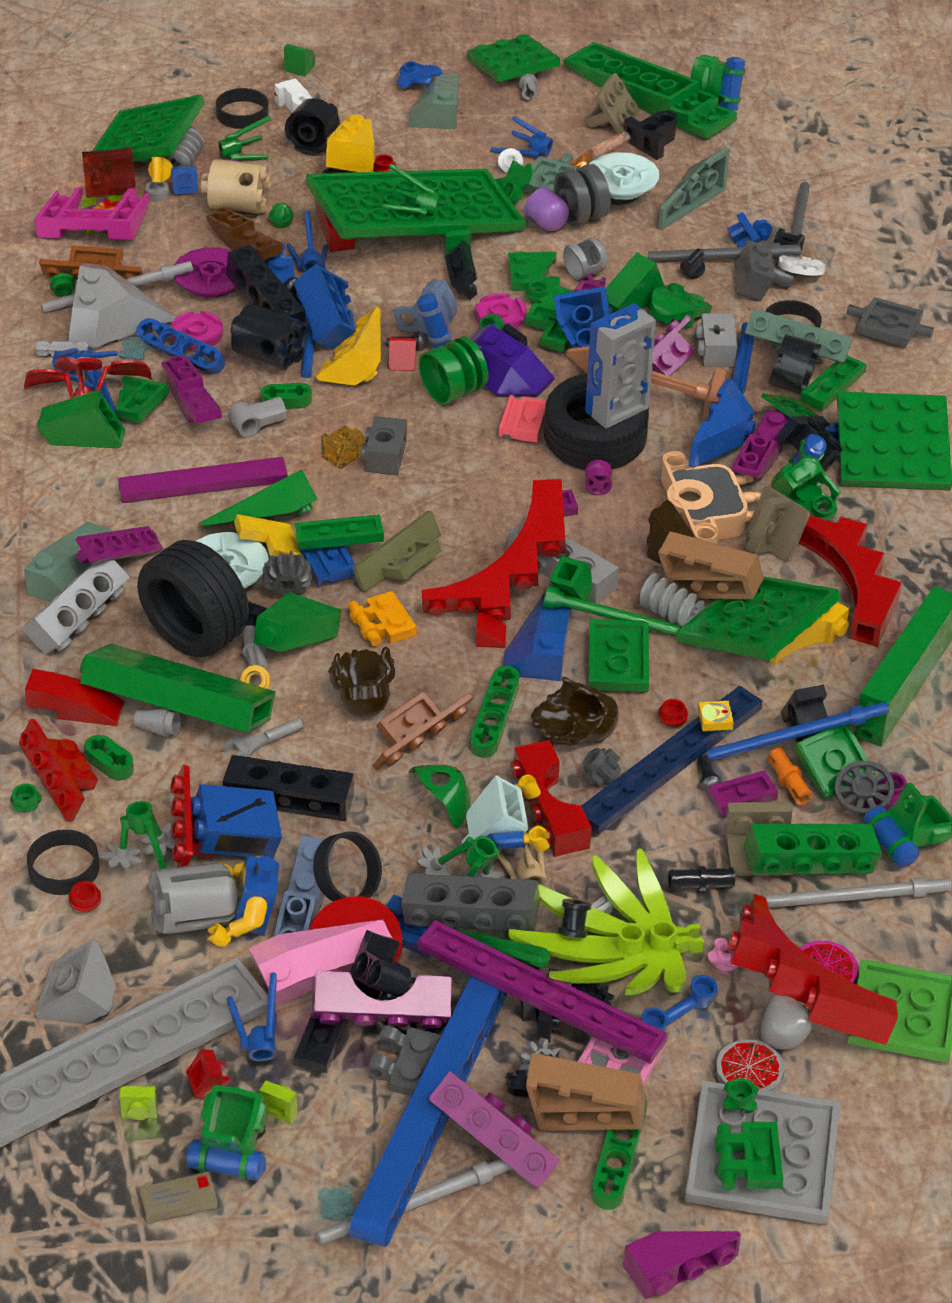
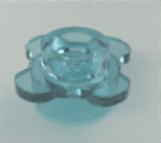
M127 338L122 343L123 350L119 352V357L121 359L141 361L145 358L144 353L148 350V345L140 338Z
M347 1185L331 1190L322 1188L318 1192V1199L322 1201L321 1216L331 1221H342L352 1216L356 1210L355 1204L351 1201V1196L353 1195L352 1188Z

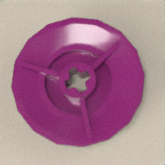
M205 247L182 255L174 265L191 261L193 271L174 276L175 281L179 286L192 294L204 298H216L229 294L236 288L226 276L227 255L232 250L220 247Z

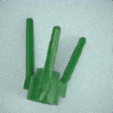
M267 116L233 134L226 135L225 139L219 140L218 147L221 157L223 159L230 158V160L268 159V155L238 154L242 152L241 146L261 140L263 138L261 135L244 140H239L237 137L270 121L271 117Z
M390 164V169L424 192L420 191L416 195L396 189L397 194L415 200V206L418 207L385 203L381 207L418 213L426 216V213L433 215L440 198L439 195L434 194L435 189L427 187L402 169Z

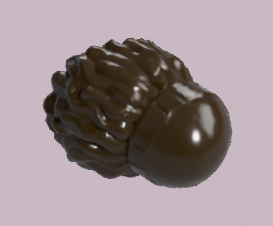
M388 647L382 649L381 655L368 649L361 651L354 649L351 654L345 652L341 658L339 653L334 656L328 670L330 682L335 689L341 691L342 702L350 713L357 717H372L385 709L390 697L389 683L395 677L394 659L391 657Z
M565 676L561 679L563 683L561 689L548 695L546 701L535 707L531 713L532 726L536 728L541 740H550L555 744H568L570 746L578 745L583 741L595 742L608 738L617 726L619 714L616 701L612 697L593 687L574 682Z

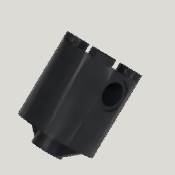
M250 303L242 309L240 314L231 323V346L237 354L280 370H286L293 362L298 363L302 359L304 349L301 345L303 337L307 332V324L296 318L255 303Z

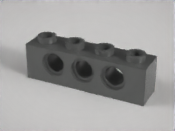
M408 873L401 905L405 925L430 926L436 920L451 928L535 931L540 907L538 880Z

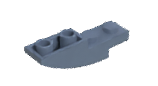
M306 835L301 836L289 887L284 892L273 937L278 934L309 930L313 919L320 912L324 894L316 883L313 862L316 850L324 839ZM334 845L332 846V848H331V850H330V853H329V857H328V869H329V865H330V861H331V857H332Z

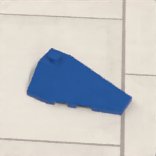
M727 378L719 388L717 397L720 400L717 404H711L707 420L702 422L693 440L689 467H697L743 445L750 433L754 434L756 421L752 420L754 410L733 379Z

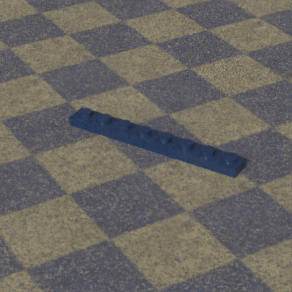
M739 685L720 700L729 701L734 722L733 730L702 731L700 718L697 717L581 806L592 827V831L599 835L699 758V756L703 755L707 749L712 748L760 711L763 700Z

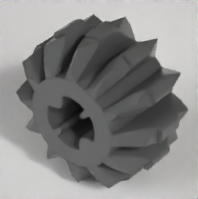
M279 551L278 556L271 555L268 561L264 563L263 583L266 589L271 590L272 595L281 594L283 597L289 592L302 594L310 586L312 581L311 566L309 560L303 558V554L293 555L292 551L288 554H283Z

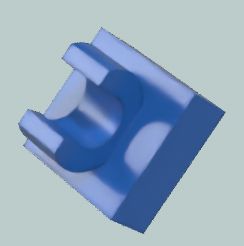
M196 166L171 168L174 194L198 192Z

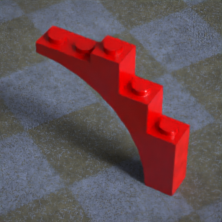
M562 479L533 480L532 501L527 519L515 541L501 557L477 574L444 587L423 589V613L441 615L445 612L459 611L461 613H472L475 610H481L482 613L499 621L511 619L510 587L529 589L532 586H539L537 555L553 557L566 553Z
M810 515L798 544L815 552L828 562L847 585L855 607L850 639L878 647L899 603L902 582L880 576L885 553L864 547L867 531L866 523L841 516L838 522L835 523Z
M754 894L750 905L744 904L739 922H741L737 931H731L726 949L731 950V964L765 974V978L769 979V992L780 996L792 997L796 1001L804 1003L805 1007H808V1021L887 1045L898 1019L897 1001L846 980L808 956L776 924L769 911L767 898Z

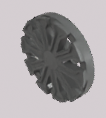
M856 761L845 766L839 772L835 782V794L844 810H848L853 815L864 817L872 808L882 806L886 809L894 794V782L890 773L880 764L872 761ZM860 768H865V774L860 773ZM875 770L879 772L875 777L871 776ZM847 773H852L855 778L847 776ZM883 780L888 782L887 784H879ZM841 783H845V784H847V785H849V786H843V787H842V786H841ZM879 792H887L888 795L884 796ZM846 794H851V795L848 796L847 798H843V796H842V795H846ZM858 799V802H857V806H856V807L853 806V805H851L853 802H855V801ZM873 799L877 800L881 804L876 805ZM865 801L867 802L869 808H863Z

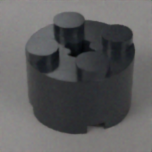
M305 99L285 122V134L288 141L291 140L295 145L294 148L303 154H319L327 148L328 137L340 125L338 109L334 104L327 103L321 99Z
M785 334L769 384L801 394L809 384V380H806V378L811 379L816 366L815 361L812 359L817 360L822 345Z

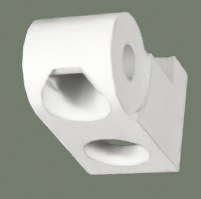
M296 78L275 84V103L279 107L285 105L291 112L305 99L312 98Z

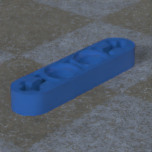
M144 319L137 326L136 333L138 337L150 347L172 357H184L188 347L197 346L196 352L192 356H187L195 368L208 374H217L224 368V356L217 348L155 319ZM154 330L158 334V337L151 333L146 334V331ZM176 336V341L172 346H164L165 340L168 337ZM205 355L209 359L216 358V361L208 363L203 356Z

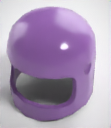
M549 188L536 190L530 195L525 204V216L537 222L538 226L545 231L554 232L559 230L568 220L569 209L566 202Z

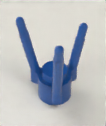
M514 116L512 118L514 122L535 134L531 137L517 131H512V135L529 141V149L532 150H518L521 155L538 158L540 155L547 157L552 149L553 139L547 137L545 132L537 130ZM491 148V152L502 153L507 148Z
M305 211L308 248L301 254L300 259L291 243L286 245L297 263V269L304 272L308 271L315 264L326 268L325 259L328 250L327 244L323 245L321 255L314 249L310 213Z
M71 348L64 351H55L52 363L54 369L60 370L56 367V360L59 358H104L117 356L118 352L103 351L80 354L77 353L79 351L78 348ZM60 370L62 373L71 374V380L79 384L78 376L72 374L75 371ZM84 380V387L94 388L93 384Z
M275 972L270 974L266 1026L252 1028L248 1036L233 997H227V1003L240 1037V1049L248 1050L249 1058L255 1061L271 1060L276 1055L277 1013L275 1012L277 974Z

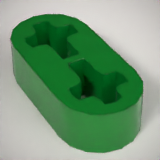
M305 383L270 384L264 386L260 392L261 402L280 397L284 402L285 409L305 408L312 402V389Z
M93 735L85 741L86 760L109 778L121 781L133 775V756L109 737Z

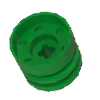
M461 336L444 344L443 347L438 346L421 354L419 358V373L422 383L431 398L439 404L445 405L463 397L464 394L468 395L485 387L488 382V368L485 358L476 343L469 337Z

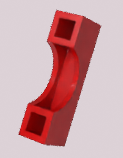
M550 740L514 747V761L510 762L512 776L518 780L527 774L535 778L541 791L540 795L533 799H527L522 792V797L524 801H529L533 822L539 823L547 831L549 838L546 840L554 857L590 849L592 827L582 806L562 802L553 797L548 791L559 782L560 760Z

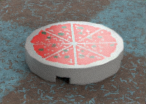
M740 1039L729 1043L720 1051L716 1061V1075L719 1078V1083L722 1084L737 1078H744L755 1084L758 1089L776 1092L780 1088L784 1077L783 1060L777 1050L767 1043L754 1039Z

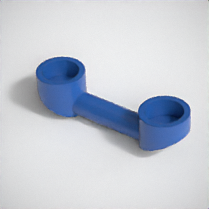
M698 975L692 980L686 998L665 1012L659 1008H648L642 1013L640 1020L665 1032L668 1025L692 1009H702L709 1006L714 1001L718 985L712 977Z

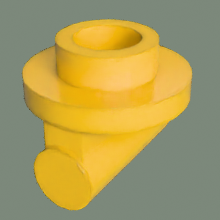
M152 157L148 167L152 182H164L171 177V168L173 167L167 158Z

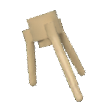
M529 843L523 847L525 858L518 861L516 870L512 868L502 851L498 854V860L511 879L538 880L540 885H543L547 880L544 871V851H537L536 861L532 857Z

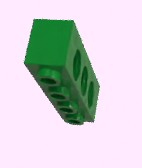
M751 824L744 842L752 874L873 873L882 853L872 824Z

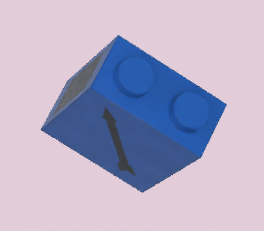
M200 784L196 796L191 797V816H194L195 822L193 837L198 839L200 853L245 857L269 856L272 859L274 858L282 839V833L273 791Z

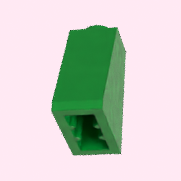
M636 252L606 287L611 314L633 303L641 309L649 305L654 289L665 286L656 262Z
M100 390L43 407L37 422L40 434L46 437L50 445L120 448L122 447L125 428Z
M289 592L257 616L253 643L283 652L336 638L338 636L342 610Z

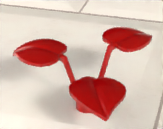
M65 357L56 360V367L62 371H78L79 388L75 389V393L70 382L72 375L61 373L57 369H35L28 371L24 381V389L43 383L65 381L70 399L90 393L92 389L84 387L83 370H98L102 368V361L89 357L77 359ZM138 360L113 361L111 365L104 366L96 390L101 391L107 374L142 376L151 380L152 373L147 364Z

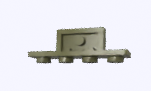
M432 511L423 513L353 566L361 592H367L384 578L398 579L399 581L410 579L416 570L431 563L433 557L442 551L439 542L434 541L441 533Z

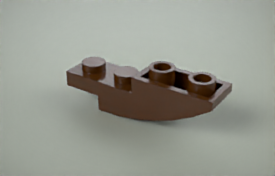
M228 207L218 208L215 210V213L206 216L207 222L232 251L250 244L263 260L283 253L281 242L255 230L253 220Z

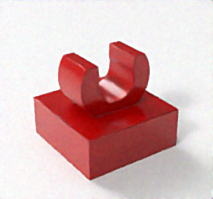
M201 1049L186 1071L195 1098L205 1099L206 1093L211 1092L213 1085L227 1086L231 1080L229 1076L222 1075L226 1065L224 1062L217 1061L213 1050Z

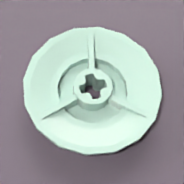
M614 152L603 154L590 162V164L598 166L604 174L608 183L610 197L614 199L628 200L637 198L653 189L659 181V170L655 164L647 158L636 154Z
M233 532L210 534L196 540L209 546L226 560L237 574L244 589L255 584L263 576L264 563L269 558L267 550L260 542L241 539L237 533Z

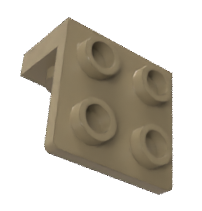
M791 802L728 803L725 834L730 867L734 868L735 876L769 875L752 874L744 842L751 824H791L793 812ZM772 874V875H794V874Z

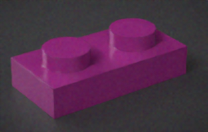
M763 770L708 787V796L719 814L723 816L727 814L728 803L772 802L778 799V790L766 771Z

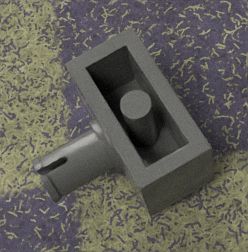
M748 240L735 262L738 294L761 301L772 283L788 289L793 282L794 275L792 272L774 267L771 248L763 243Z

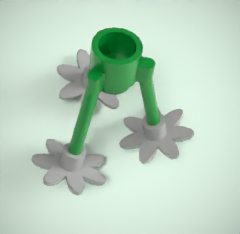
M146 801L131 803L126 808V815L120 817L122 826L120 844L117 847L108 844L107 849L109 852H103L100 856L103 859L110 860L108 862L110 868L116 867L120 863L124 870H129L130 864H141L142 860L137 857L140 855L141 849L129 850L127 840L130 828L137 835L148 834L141 841L149 845L145 851L146 855L155 853L159 865L157 871L170 868L169 865H166L164 857L167 847L173 849L175 845V838L171 837V823H167L163 829H160L153 814L151 803Z
M469 836L463 844L443 856H440L441 853L438 846L434 848L432 853L426 847H423L421 851L424 858L416 861L419 866L426 868L423 874L451 875L445 866L450 864L452 858L466 850V863L471 869L464 871V876L504 877L503 872H492L493 862L498 856L499 850L495 843L485 836L476 837L475 840Z

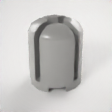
M216 862L159 869L150 874L149 892L154 891L155 911H151L157 933L168 935L207 930L217 922L223 927L233 922L238 904V892L234 877L227 866Z

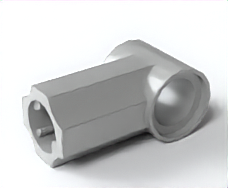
M277 397L254 405L238 402L230 408L228 417L243 437H251L258 433L261 427L287 419V411L283 400Z

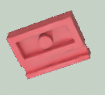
M510 395L499 426L498 437H503V434L511 435V439L537 443L544 423L546 400L522 397L520 400L514 399V395Z

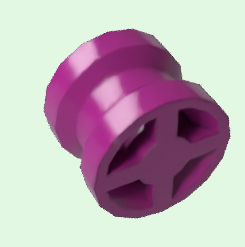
M594 460L586 465V490L593 495L608 493L612 488L611 465L603 460Z

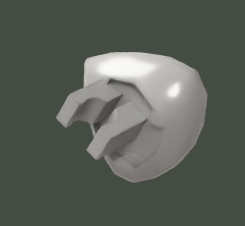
M774 994L764 1011L760 1025V1039L774 1049L796 1048L805 1041L812 1031L813 1022L808 1021V1010L792 997Z

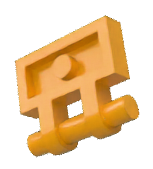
M393 591L367 598L366 608L360 606L357 601H351L347 606L350 611V618L355 624L360 626L361 635L372 646L380 645L383 637H386L389 643L392 644L417 636V626Z

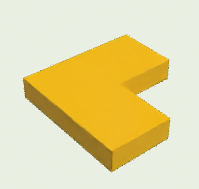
M236 515L234 524L239 538L266 543L270 556H278L279 551L283 554H288L290 551H292L293 555L301 554L290 524Z

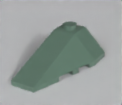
M443 73L439 76H433L431 84L426 86L410 109L409 128L456 129L459 73Z
M726 147L704 158L687 170L660 207L658 229L663 230L726 191L729 148Z

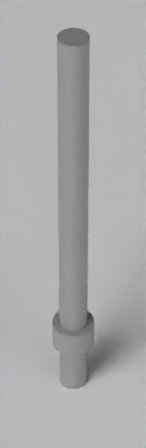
M191 261L174 266L168 264L161 266L160 270L126 280L135 287L159 280L165 282L174 279V276L193 271ZM75 294L41 303L43 312L47 313L73 305Z
M922 877L912 878L910 882L788 893L763 897L767 898L769 908L911 895L912 898L926 897L927 893L951 891V881L949 878L925 880Z
M502 1159L488 1164L484 1161L471 1166V1171L413 1193L404 1212L472 1185L482 1186L492 1182L493 1177L510 1171L513 1168ZM352 1218L317 1231L316 1235L320 1245L349 1235Z

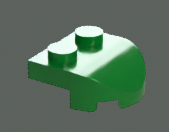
M670 283L669 285L654 289L648 308L653 317L667 324L676 319L681 322L688 315L691 320L684 327L690 328L693 326L695 318L702 317V313H710L713 305L705 302L704 297L698 294L686 292L682 285Z

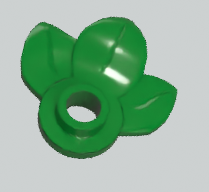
M513 160L505 178L495 179L513 205L521 200L523 189L530 183L533 175V166L528 163L523 167Z
M551 276L530 282L525 290V296L533 303L537 302L555 307L554 295L574 292V290L559 286L560 278L558 276Z
M804 483L795 489L797 499L792 501L807 509L811 516L828 521L835 517L837 513L835 501L828 495H822L818 487ZM824 508L827 511H820L818 509Z

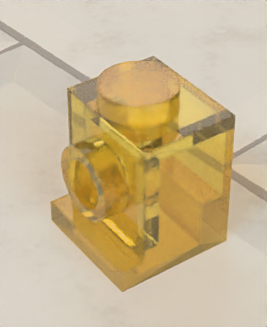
M344 425L330 435H321V457L341 470L361 457V449L364 444L362 432L357 428L351 430Z

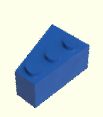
M315 264L293 282L297 290L296 297L305 309L304 317L311 326V335L317 344L324 345L333 350L356 332L353 311L348 310L347 306L351 302V298L345 293V289L349 287L346 280Z

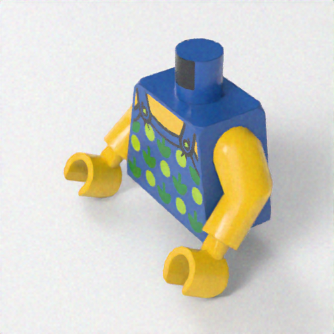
M249 856L244 862L237 863L235 868L224 862H219L227 866L234 877V881L237 879L238 904L233 922L229 923V927L224 928L217 922L208 929V932L212 934L208 937V940L217 947L223 948L228 945L232 936L237 938L245 933L264 936L276 900L279 863L269 856Z

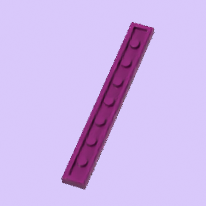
M436 920L417 941L418 950L649 1064L653 1062L667 1042L668 1033L570 985L551 979L549 975Z

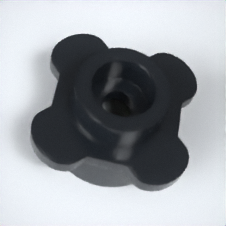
M515 1070L514 1073H506L505 1078L508 1079L506 1085H508L507 1092L520 1098H530L526 1087L527 1070Z

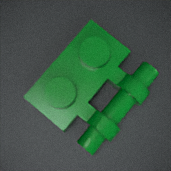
M742 1122L741 1133H731V1128L728 1124L717 1126V1136L714 1138L715 1151L719 1153L720 1162L717 1163L716 1167L717 1176L721 1179L723 1190H734L737 1177H745L746 1189H782L784 1180L777 1122ZM735 1150H743L744 1160H734L733 1152Z

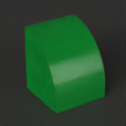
M292 44L284 46V71L306 76L316 66L315 54L312 50Z
M562 556L549 579L550 583L553 586L560 587L559 590L564 591V595L588 601L592 586V575L589 566L585 562Z

